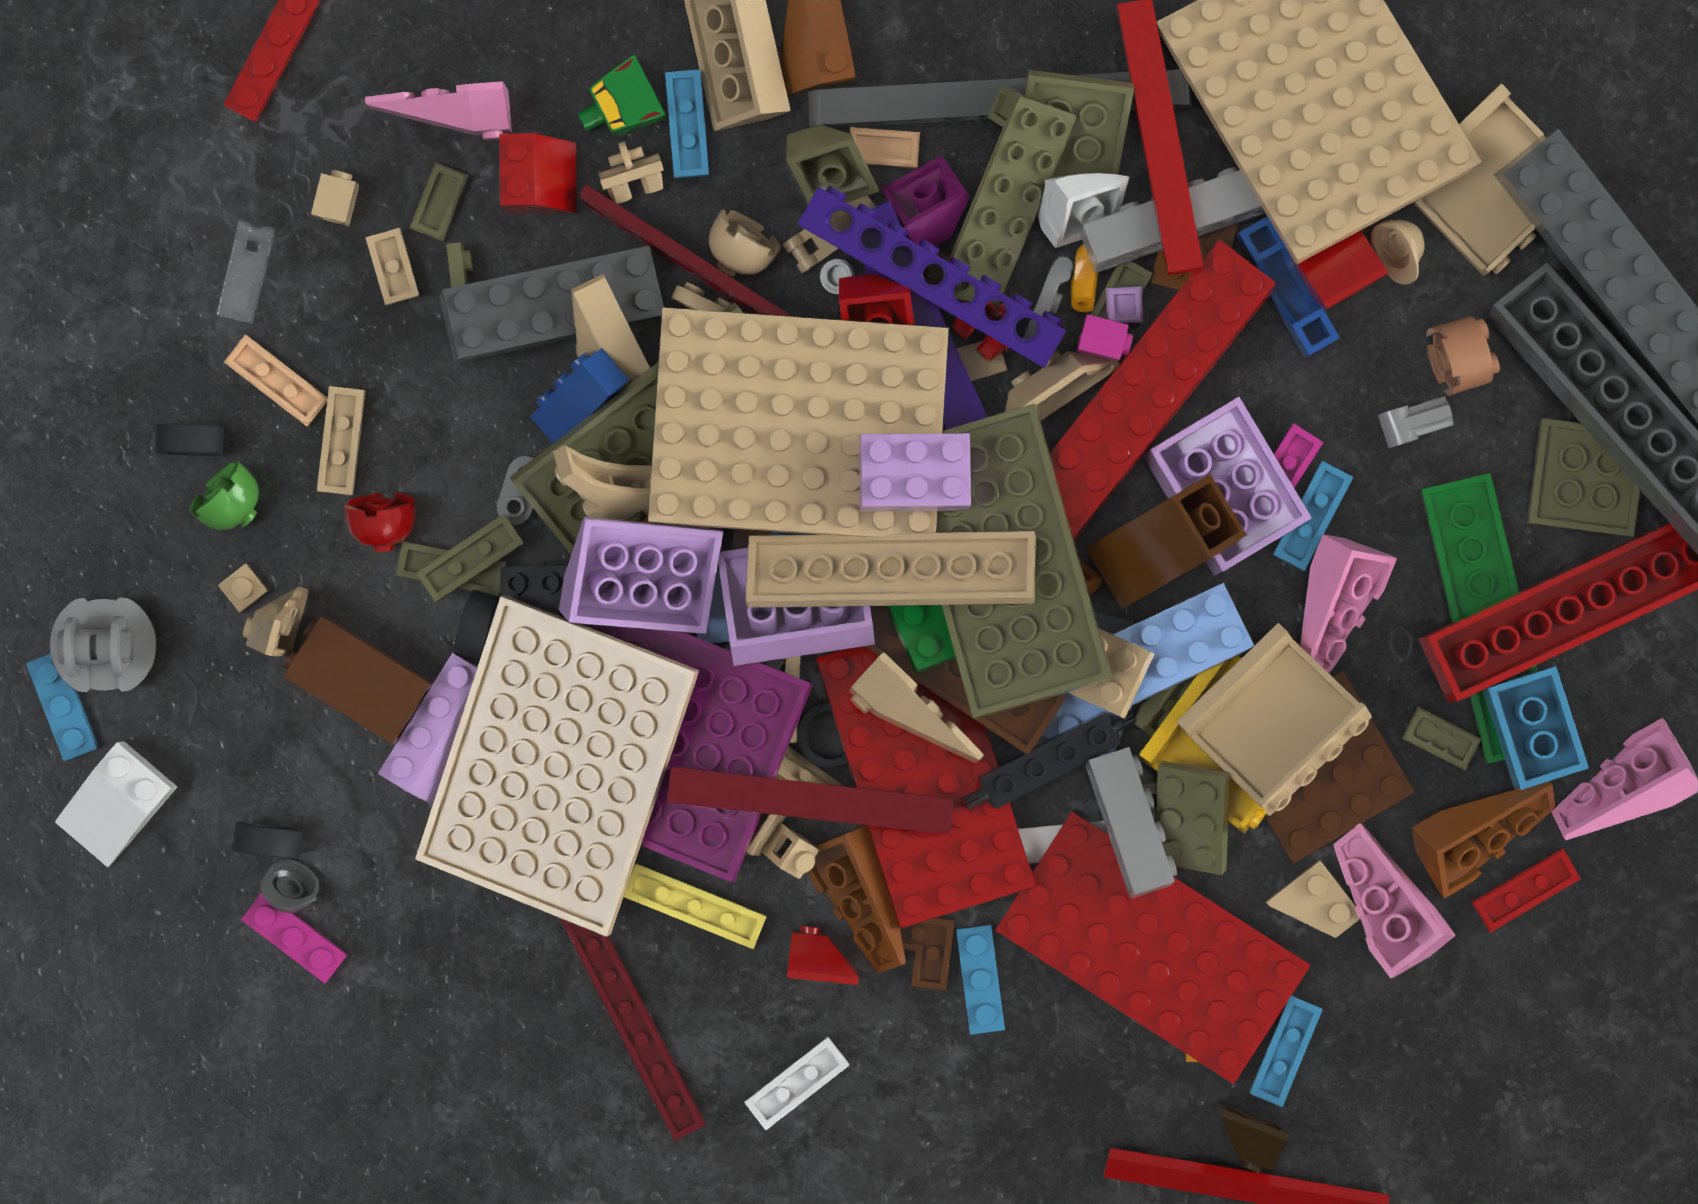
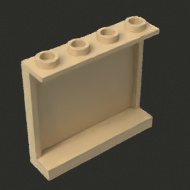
M1502 83L1459 123L1482 162L1480 167L1413 202L1483 276L1491 270L1498 274L1511 261L1507 255L1516 246L1522 250L1537 236L1533 232L1535 226L1528 220L1494 174L1544 135V133L1508 97L1511 93Z
M1278 623L1176 722L1188 737L1224 772L1230 773V778L1271 816L1275 811L1285 808L1291 800V795L1300 786L1308 785L1316 777L1317 770L1326 761L1334 760L1341 753L1343 745L1352 736L1361 734L1368 726L1372 715L1362 702L1359 703Z

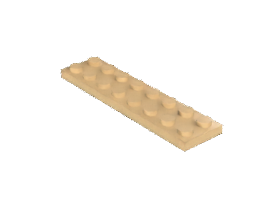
M1035 531L898 533L889 534L884 538L838 535L749 536L746 604L748 608L1033 604L1035 599L1036 535Z

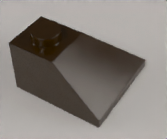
M1217 1102L1215 1111L1236 1156L1243 1160L1241 1166L1261 1173L1263 1167L1272 1170L1288 1142L1290 1134L1280 1125Z

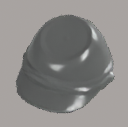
M291 859L279 860L268 865L260 881V890L264 898L274 908L281 912L292 914L317 900L319 880L314 872L302 863Z

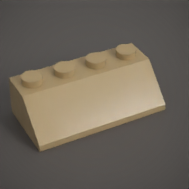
M684 0L713 131L760 122L790 112L766 0Z

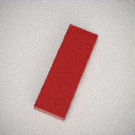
M1560 848L1471 901V904L1488 932L1491 933L1581 878L1564 849Z

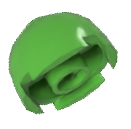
M236 461V464L231 462L207 482L205 486L208 489L204 494V498L197 494L189 508V512L209 528L224 531L230 530L238 524L245 527L257 514V511L253 509L258 502L259 494L256 479L239 461Z

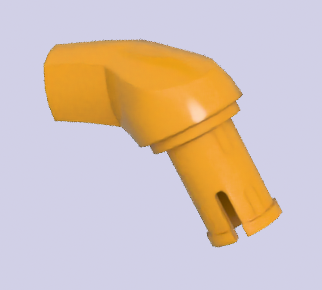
M1083 244L1077 249L1073 263L1071 306L1078 312H1092L1099 272H1094Z

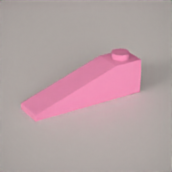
M503 81L456 85L457 93H450L449 90L432 88L421 92V97H414L412 92L365 97V104L369 109L476 136L482 135L483 140L486 141L499 140V134L512 133L509 91Z
M1323 534L1310 566L1300 647L1330 674L1347 648L1346 638L1355 626L1360 628L1366 618L1362 614L1372 598L1378 601L1384 592L1397 558L1346 538Z
M1359 823L1354 829L1350 830L1333 844L1346 884L1350 887L1356 905L1357 916L1361 919L1367 937L1365 939L1368 948L1390 978H1394L1427 959L1456 936L1436 908L1363 824Z

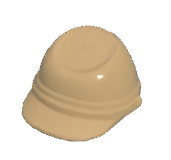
M1401 219L1385 220L1376 225L1371 232V245L1388 271L1387 275L1399 284L1406 285L1414 282L1418 278V263L1425 249L1421 230L1415 224Z

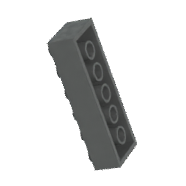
M650 246L442 289L439 299L454 363L457 364L576 338L571 289L601 274H604L629 326L660 320L664 305Z

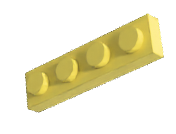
M638 863L634 866L624 894L625 898L751 949H754L767 917L764 914Z

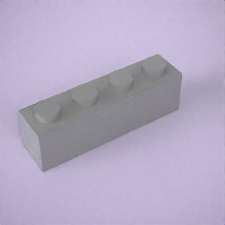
M1128 747L1088 760L1085 767L1130 899L1171 886L1175 882L1173 876L1177 875V869L1172 856H1166L1162 845V842L1166 841L1163 827L1159 821L1154 822L1150 810L1154 808L1151 792L1148 788L1143 789L1139 775L1143 774L1139 757L1137 754L1132 755Z

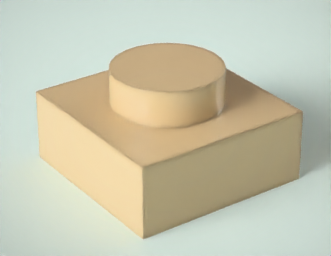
M246 563L218 585L239 613L245 611L269 592Z

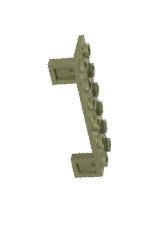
M1001 84L987 117L1002 126L1003 129L951 255L945 250L940 249L937 256L947 262H950L951 258L954 257L971 267L968 274L978 280L983 275L1002 285L999 292L1003 294L1040 207L1045 188L1044 180L1052 178L1076 120V115L1029 99L1015 89ZM929 265L925 268L923 275L928 284L937 285L943 280L944 271L938 265ZM960 283L954 289V297L956 299L971 301L975 296L974 287L969 283ZM991 301L998 308L1000 301Z

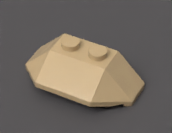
M1055 351L1045 368H1042L1033 375L1027 370L1011 381L1014 388L1008 392L1005 412L1035 404L1041 422L1114 373L1120 364L1119 362L1067 351L1060 355L1058 351Z

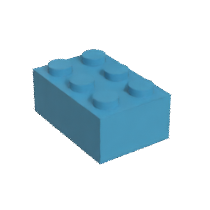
M1548 666L1504 680L1483 690L1514 789H1526L1589 768L1556 666Z

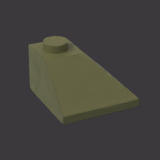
M819 124L787 135L786 161L808 203H810L818 187L826 191L829 185L847 195L844 202L879 192V188L852 134Z

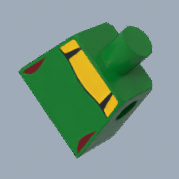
M635 55L629 57L593 84L589 91L595 104L577 113L586 131L606 122L612 136L667 119Z

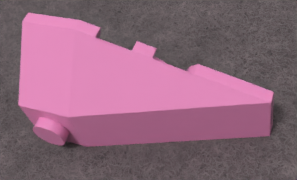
M1663 718L1632 734L1623 743L1625 748L1612 760L1607 758L1599 766L1602 770L1588 783H1581L1551 811L1565 840L1672 807L1698 792V777Z

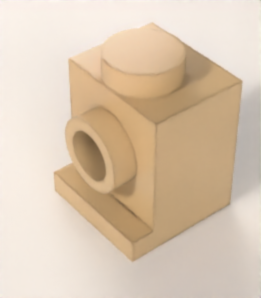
M780 823L761 852L780 869L801 879L804 873L809 872L815 864L814 858L819 849L810 843L809 839ZM789 838L792 843L784 855L778 854L777 852L785 840Z

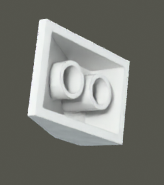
M117 742L94 768L55 823L105 866L110 867L176 790L177 786L126 742Z

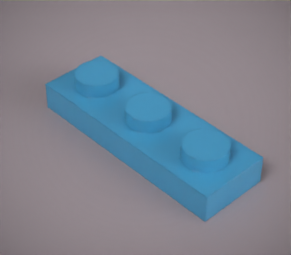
M699 69L665 72L674 179L709 176L701 71Z
M1321 461L1301 498L1312 518L1281 536L1272 555L1305 571L1353 476Z
M51 654L26 663L63 761L66 762L99 749L77 691L61 678L54 666Z
M991 924L956 929L970 1035L1005 1030Z
M1294 996L1289 998L1282 1010L1251 1085L1250 1094L1283 1107L1323 1010L1322 1008Z

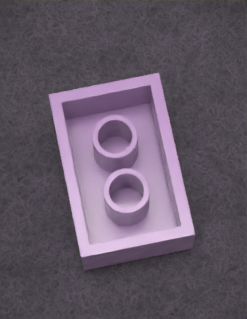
M970 433L861 434L858 440L860 511H963L970 508Z

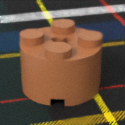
M1466 316L1427 330L1426 337L1433 335V344L1427 346L1429 360L1438 383L1446 382L1449 389L1444 390L1447 395L1451 396L1489 384L1493 380V374L1500 372L1498 358L1494 352L1490 353L1486 340L1489 338V330L1484 319L1475 320L1472 316Z

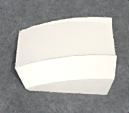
M1082 173L1044 180L1045 188L1037 214L1042 231L1054 247L1057 248L1082 240L1080 236L1082 225L1086 223L1085 221L1089 217L1099 213H1105L1108 216L1119 212L1118 209L1122 207L1130 177L1117 174Z

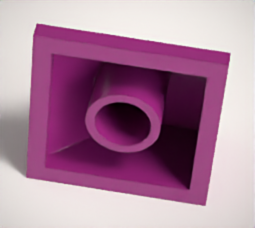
M942 155L881 188L887 202H891L901 227L909 231L906 237L916 244H919L920 240L923 239L935 247L951 238L969 200L968 193Z

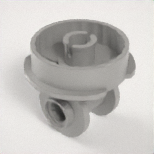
M85 598L75 599L57 617L50 637V652L57 672L69 686L80 692H88L90 689L105 691L118 688L122 692L132 690L148 675L156 655L157 642L152 622L145 611L129 598H100L91 601Z

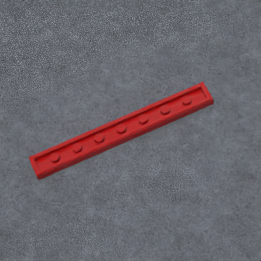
M1139 0L1117 4L1116 9L1130 82L1134 85L1133 98L1167 276L1201 271L1204 266L1153 1Z
M1116 1148L1109 1149L1104 1168V1178L1258 1204H1389V1195Z

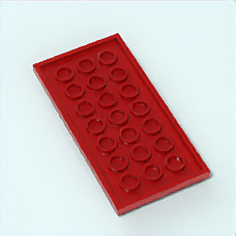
M865 646L817 657L815 659L832 709L855 787L954 799L949 835L868 825L900 929L1036 887L1010 802L995 809L985 801L968 811L964 805L966 803H963L961 798L980 789L978 776L998 766L986 727L911 678L917 684V691L915 693L919 697L925 696L927 699L932 700L943 714L940 719L944 723L948 720L954 723L984 754L975 764L873 715L870 711L865 714L853 704L850 699L854 695L849 690L879 657L877 654Z
M1071 811L1032 872L1036 887L1019 892L995 929L1233 1084L1311 966L1174 876L1175 882L1171 886L1130 899L1109 835L1073 811Z

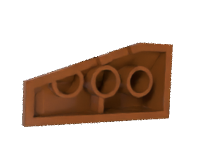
M788 0L780 57L787 96L856 83L841 0Z
M1548 781L1526 789H1515L1441 810L1412 827L1416 853L1437 891L1444 899L1477 879L1482 874L1478 870L1493 856L1498 860L1506 853L1504 847L1516 835L1525 836L1556 808L1553 784Z
M862 825L815 845L819 852L814 858L815 864L813 868L808 872L811 881L820 894L825 892L836 907L833 912L839 921L845 919L854 931L853 939L877 973L879 974L905 964L900 927L868 825Z

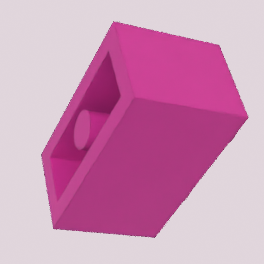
M1087 314L1083 321L1076 353L1118 362L1121 356L1126 357L1130 350L1133 335L1127 333L1129 325Z

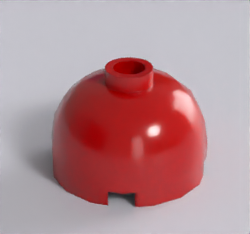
M381 492L361 495L348 500V505L344 504L349 532L354 539L363 545L373 546L374 551H391L395 548L394 544L402 542L411 534L415 524L416 513L415 499L412 495L394 492V499L381 498Z

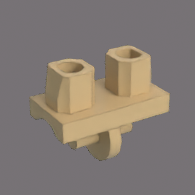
M625 141L618 143L621 153L608 157L611 167L622 163L624 165L599 172L603 190H608L610 197L616 204L632 198L627 182L641 178L646 194L663 189L661 171H664L659 153L632 162V160L644 157L642 147L628 150Z

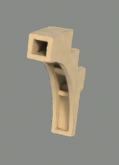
M566 445L553 451L557 465L554 469L556 477L562 485L571 487L584 500L582 507L588 518L623 521L641 510L646 515L649 514L652 466L603 462L582 455Z

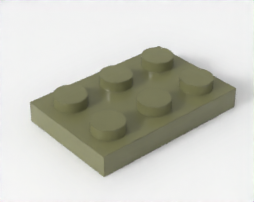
M1162 761L1158 765L1156 822L1159 821L1165 833L1166 841L1162 842L1166 856H1172L1176 867L1222 875L1227 870L1230 773Z

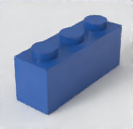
M602 348L591 356L585 352L570 365L574 371L571 373L568 370L553 383L557 389L554 391L551 388L536 401L540 407L530 418L552 443L556 442L586 417L594 413L630 381Z

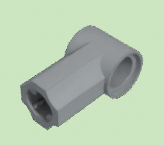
M1445 396L1413 407H1408L1407 405L1378 415L1388 448L1417 440L1418 436L1454 425L1452 412Z

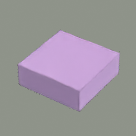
M1142 286L1106 288L1107 319L1123 324L1143 323Z

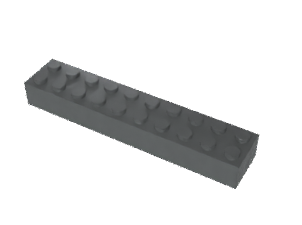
M1559 129L1548 130L1495 173L1494 176L1528 220L1535 226L1539 234L1659 388L1698 431V307Z
M1545 263L1493 305L1488 319L1698 554L1697 429L1548 263Z

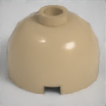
M725 209L721 210L709 234V247L712 255L718 260L717 267L731 276H734L735 273L753 275L763 271L774 260L781 245L773 235L769 240L762 235L761 231H763L764 227L758 222L733 210H730L728 215H726Z

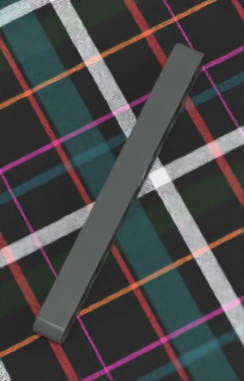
M1166 70L1173 109L1191 107V87L1181 70ZM1129 72L1074 75L1130 82ZM1027 78L812 90L807 92L809 127L819 124L830 128L985 120L989 119L987 116L1000 85L1011 87L1024 95ZM1132 98L1130 111H1136L1134 98Z

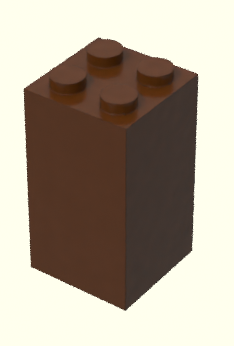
M1209 474L1086 547V550L1109 586L1112 595L1123 609L1209 560L1247 536L1213 477Z
M321 616L319 620L312 619L302 634V637L306 639L303 646L298 651L294 649L286 659L283 667L287 671L283 677L392 745L396 744L434 681L334 619Z

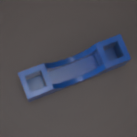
M1268 216L1239 232L1235 238L1249 262L1276 282L1275 289L1269 297L1304 359L1340 339L1323 307L1317 303L1301 279L1287 248Z

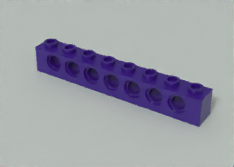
M829 185L826 191L818 187L797 225L898 284L910 288V291L1045 368L1066 330L1060 327L1063 322L1061 319L1047 311H1044L1042 316L1029 309L1032 305L1030 301L1016 293H1013L1011 298L999 292L1002 285L985 275L980 280L968 274L971 267L952 257L950 262L945 261L937 256L940 249L921 239L919 244L914 243L906 238L909 231L890 221L888 226L883 225L875 220L878 213L860 203L857 209L844 202L847 195ZM838 211H845L851 216V225L845 231H837L831 225V218ZM869 229H876L882 234V243L875 249H868L862 244V235ZM899 247H907L913 252V260L906 267H899L893 262V253ZM929 265H938L944 271V278L937 285H930L923 278V272ZM963 282L971 284L975 290L974 298L968 303H961L954 297L955 287ZM993 300L1002 302L1006 308L1005 316L998 321H992L985 315V306ZM1029 318L1035 322L1037 329L1032 338L1023 339L1017 335L1015 328L1020 319Z

